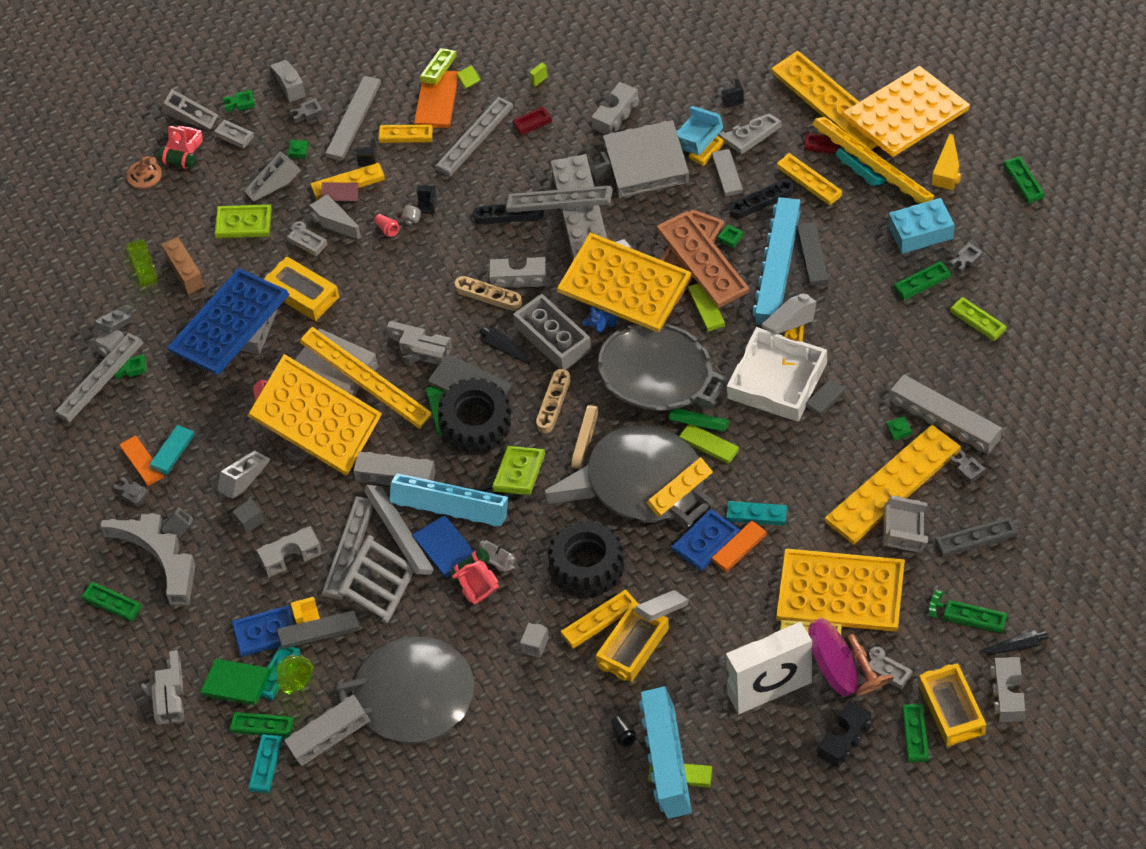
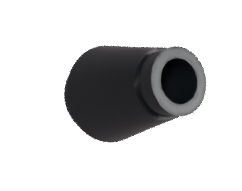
M615 717L611 721L619 744L628 747L636 741V732L622 717Z

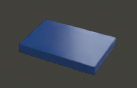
M710 509L672 545V551L702 572L712 562V557L740 532V529Z
M445 515L412 535L419 547L444 578L450 576V571L455 565L460 564L474 552L472 547Z
M289 605L231 621L241 657L279 647L281 644L277 635V629L295 625Z

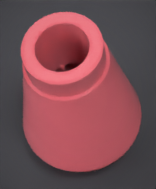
M378 214L374 219V223L386 236L393 237L399 232L400 227L396 220Z

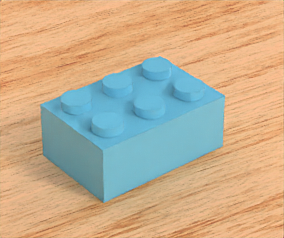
M941 198L889 213L888 227L902 254L954 239L955 225Z

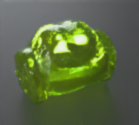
M302 655L287 656L277 666L278 678L276 682L283 692L293 694L295 691L302 690L309 683L315 668L311 661Z

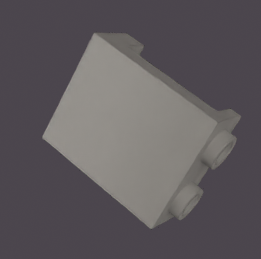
M890 496L884 505L883 545L921 553L928 544V536H924V512L928 504L919 500Z

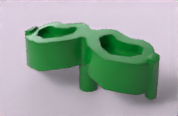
M939 590L934 592L930 602L929 617L937 618L936 608L937 606L943 608L944 604L939 602L945 592Z

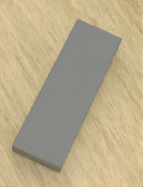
M730 149L712 152V158L725 197L743 193Z
M673 590L637 605L635 612L650 622L687 606L689 599Z

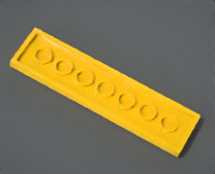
M796 51L771 68V73L821 116L830 120L870 150L878 146L843 118V112L859 103V101L799 51Z
M931 425L825 517V522L854 545L884 519V505L890 496L908 498L949 462L951 456L958 454L961 446L934 425Z

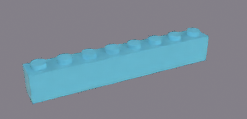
M779 197L777 205L774 204L773 207L775 218H771L770 222L772 233H768L767 237L769 247H765L764 258H766V262H762L761 272L763 276L759 277L758 287L761 288L760 291L756 292L755 299L758 303L753 306L752 316L756 317V324L762 325L783 304L800 216V200Z

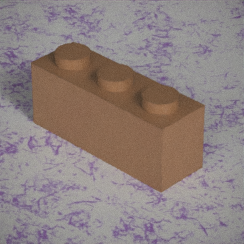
M179 237L163 243L162 248L165 258L187 294L203 288L204 284L201 273Z

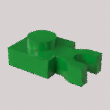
M252 90L234 93L235 97H223L226 112L234 108H238V111L255 107Z
M142 354L129 358L114 374L116 379L122 378L126 374L128 377L147 373L146 357Z

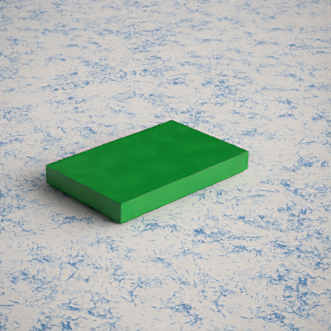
M215 659L200 692L202 696L256 706L271 671L266 667Z

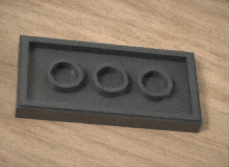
M449 354L445 355L428 380V385L443 391L450 390L449 386L453 383L458 384L461 379H465V381L470 380V377H475L476 380L485 378L489 383L490 381L495 382L497 388L501 387L504 390L505 395H508L513 387L512 383ZM474 405L492 414V412L486 407L481 405Z

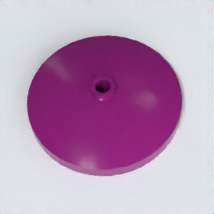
M819 618L812 621L808 628V634L812 640L811 648L823 675L840 695L847 697L856 693L859 687L858 673L846 642L837 629L826 619Z

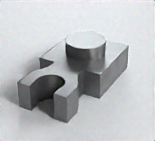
M314 98L300 104V108L289 110V113L296 124L303 118H306L308 121L323 115V110L317 99Z
M968 243L957 253V258L950 262V267L953 269L955 266H960L958 273L962 274L967 265L972 267L983 257V251Z
M962 450L958 451V457L961 459H956L954 456L950 457V463L958 467L957 472L970 484L985 474V468L973 457L967 459Z
M124 477L120 479L123 484L122 487L116 484L113 486L115 492L121 494L125 501L136 508L150 495L147 489L136 482L130 485Z

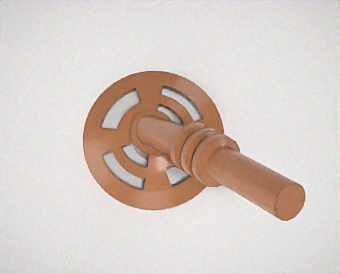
M146 156L142 157L139 162L134 163L128 169L126 178L132 187L146 189L160 181L162 170L154 157ZM131 175H133L134 178H135L136 180H138V182L134 181V180L131 178ZM151 175L154 176L152 180L144 182V179L149 178Z
M854 634L848 636V640L853 648L852 653L855 659L859 661L866 675V682L856 691L857 696L876 690L894 679L893 675L877 676L876 673H873L863 646L859 644Z

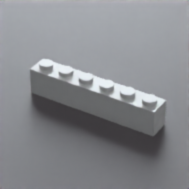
M904 374L891 389L890 401L896 406H901L911 414L921 417L927 423L941 428L945 433H950L960 441L974 446L978 451L989 454L1001 439L1002 427Z

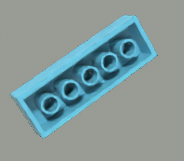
M665 686L641 692L642 700L639 701L641 712L645 716V718H642L644 730H647L648 734L645 736V742L651 752L648 754L650 766H653L651 779L653 784H656V790H654L655 800L659 803L660 811L665 812L668 819L691 814L692 809L674 705Z

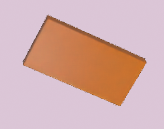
M446 71L437 85L422 82L414 121L415 125H433V128H450L459 80L456 74L459 71Z

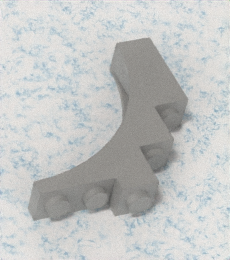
M154 513L141 514L140 521L133 519L102 520L101 529L104 537L118 538L135 543L149 551L159 561L166 573V595L170 605H189L196 566L193 555L186 553L178 554L180 545L176 534H162L163 521L161 515Z

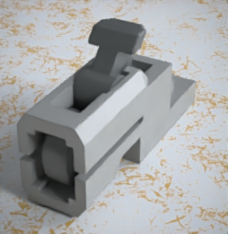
M389 321L387 325L389 338L399 341L401 354H406L402 359L403 363L407 366L414 365V362L418 360L439 365L445 355L451 351L452 344L449 337L437 334L431 337L426 336L425 330L422 328Z
M177 650L169 651L168 669L155 671L156 682L154 685L147 687L144 683L141 684L143 696L153 701L156 724L170 723L169 719H171L172 723L184 720L183 704L178 696L184 695L181 660Z

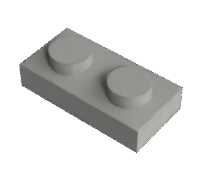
M223 120L214 131L215 136L243 149L254 138L253 132L227 120Z

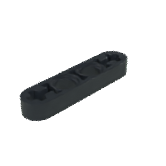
M783 179L730 204V215L735 219H740L777 203L779 197L788 198L794 193L793 182ZM767 193H773L775 196L772 198H768L765 195ZM752 200H756L759 203L756 205H752L749 202Z
M507 204L479 206L473 211L474 220L478 224L539 220L544 216V210H538V212L528 211V213L522 211L519 215H515L513 212L508 213L506 210ZM502 211L504 215L496 216L495 213Z

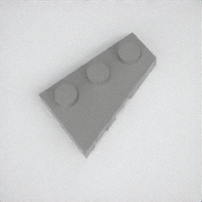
M769 113L751 120L748 125L732 127L733 130L727 133L722 131L718 134V137L724 139L727 145L743 154L781 128L782 123Z

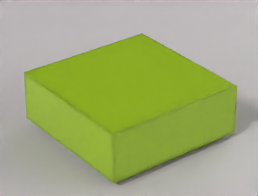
M540 63L529 72L530 82L534 87L548 77L547 67L544 63Z
M472 65L456 74L464 89L480 81Z

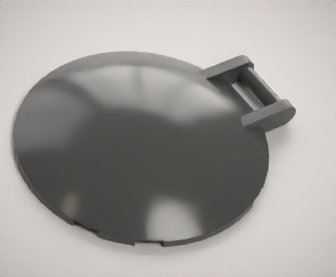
M665 323L659 333L638 324L629 325L627 329L613 333L605 341L599 353L598 369L605 386L622 401L643 409L671 410L683 407L691 402L707 409H713L716 404V398L722 388L726 387L728 383L727 377L712 371L709 353L705 347H702L697 342L698 339L679 327ZM710 383L714 384L715 387L709 396L704 395Z
M646 425L623 427L603 437L591 453L588 464V477L593 486L592 489L606 507L620 516L628 519L629 517L641 519V522L655 523L657 520L667 518L668 520L674 519L684 528H689L697 517L714 506L713 500L702 492L704 480L660 517H657L646 503V501L699 459L694 449L685 440L670 431ZM699 503L700 505L688 516L685 514L695 504Z
M416 636L401 638L383 645L364 661L355 680L337 684L334 689L338 695L339 703L347 697L346 694L352 693L371 720L365 725L372 729L373 733L386 740L399 741L401 744H419L442 737L464 719L474 697V679L468 662L454 647L441 640Z

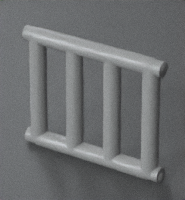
M368 535L338 594L342 597L346 595L380 616L382 622L387 624L414 570L407 561L373 541L374 538ZM369 548L405 569L406 572L403 578H399L365 557ZM361 564L396 584L398 587L394 595L359 574L358 570ZM353 579L388 600L390 603L386 611L349 589Z

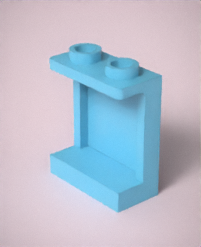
M691 106V117L676 132L682 150L700 156L723 129V124L719 114Z

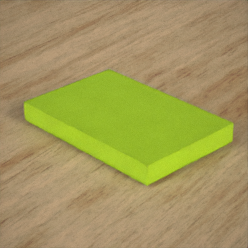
M271 204L217 206L215 238L270 237Z
M507 446L492 486L493 492L531 495L545 456V450Z

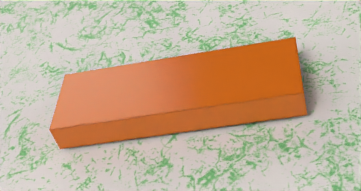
M136 435L119 444L121 450L147 486L164 478L163 473L150 469V463L153 459Z
M751 521L712 557V562L727 573L767 535L766 531Z

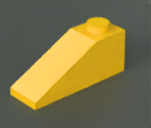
M949 134L933 171L932 185L953 190L955 184H959L961 174L959 173V162L954 137L952 134Z

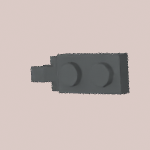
M125 305L121 310L116 309L94 322V327L111 334L129 324L134 307Z

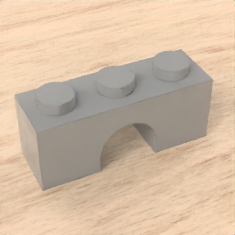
M619 82L610 93L611 105L614 107L607 108L601 105L591 117L592 129L606 135L617 131L622 121L628 118L630 111L638 105V89Z
M545 257L527 258L526 266L520 270L510 268L508 259H490V283L501 288L546 286L547 268Z
M311 526L300 529L296 533L284 536L271 544L263 545L257 549L259 560L268 578L286 570L284 558L289 554H299L304 562L322 554L320 543Z
M1020 657L995 658L994 666L990 668L991 679L995 678V684H992L993 696H997V702H994V712L999 714V722L1024 721V693H1013L1007 689L1010 686L1021 684Z

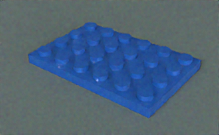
M238 268L171 342L167 349L171 353L218 376L290 294L286 289Z

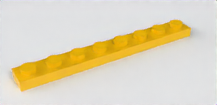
M825 117L814 120L812 125L817 128L818 132L830 137L833 143L840 144L847 153L858 157L861 163L872 167L875 173L883 175L889 183L897 185L900 191L911 195L915 202L921 204L933 200V194Z
M311 327L300 339L302 345L420 429L432 416V412L314 327Z

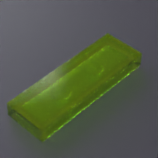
M141 239L128 243L127 248L141 287L158 283L159 280L145 240Z

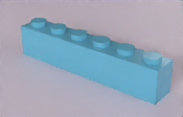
M398 473L391 481L390 503H395L399 506L414 507L417 510L432 511L435 514H446L454 518L469 519L472 522L487 523L491 526H501L507 518L508 497Z

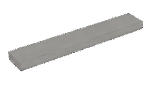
M363 77L326 151V157L343 161L381 84L380 79Z
M498 97L435 165L436 170L451 177L512 110L513 104Z
M611 186L509 194L506 210L509 213L609 205L613 189Z
M128 333L60 405L55 414L70 423L138 350L143 341Z
M367 485L364 489L366 495L416 574L431 575L434 571L433 567L393 503H390V499L382 486Z
M356 496L322 592L323 597L339 600L343 598L338 594L344 581L341 579V574L359 552L374 508L369 498Z

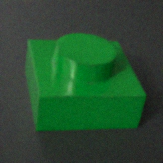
M290 140L288 157L306 159L309 147L308 141Z
M727 224L719 234L718 241L734 249L742 239L743 231Z
M905 416L886 422V427L893 441L912 435V430Z

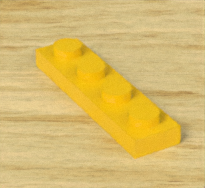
M790 153L777 162L779 170L829 206L842 196L841 189Z
M376 163L313 182L311 187L317 201L322 198V182L358 183V188L383 181L385 177L380 164Z
M700 457L646 501V503L656 516L660 517L712 474L713 471Z
M625 589L563 629L561 636L574 649L622 618L633 601L636 602V600Z

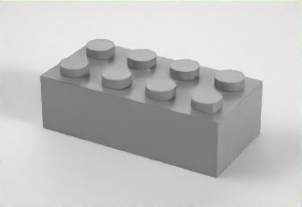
M543 294L513 314L515 328L559 369L566 370L592 351L590 337Z

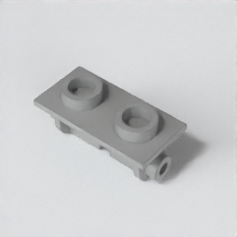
M487 540L480 542L479 548L482 547L489 553L490 561L487 563L493 564L501 572L515 569L512 566L516 560L513 554L502 548L496 554L498 546Z

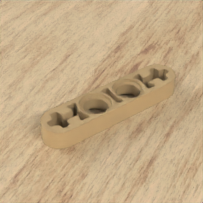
M466 276L458 277L455 280V289L460 295L511 311H516L522 306L521 296L517 292ZM478 288H483L485 290L483 293L475 292ZM496 293L502 295L498 299L492 298V295Z
M565 369L556 370L551 378L536 419L537 429L541 433H549L555 426L570 384V374ZM561 377H565V378H562V380H561V385H560V384H559V379H561ZM553 391L561 392L559 396L551 395ZM548 406L556 407L554 411L546 410ZM546 417H547V418H548V423H546L545 425H542V424L545 423Z
M588 405L572 458V468L581 470L584 467L598 417V406Z

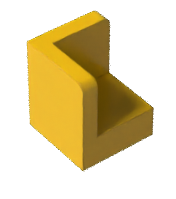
M314 597L291 603L296 624L320 619Z

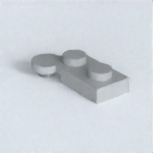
M301 221L295 222L292 225V232L287 236L288 242L315 256L327 246L326 239L307 230L305 223Z
M881 647L870 649L869 658L871 661L869 665L873 673H876L877 676L893 675L894 679L889 683L902 690L912 676V670L885 657V651Z

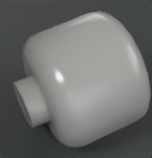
M405 206L401 218L407 225L417 224L421 211L414 206Z

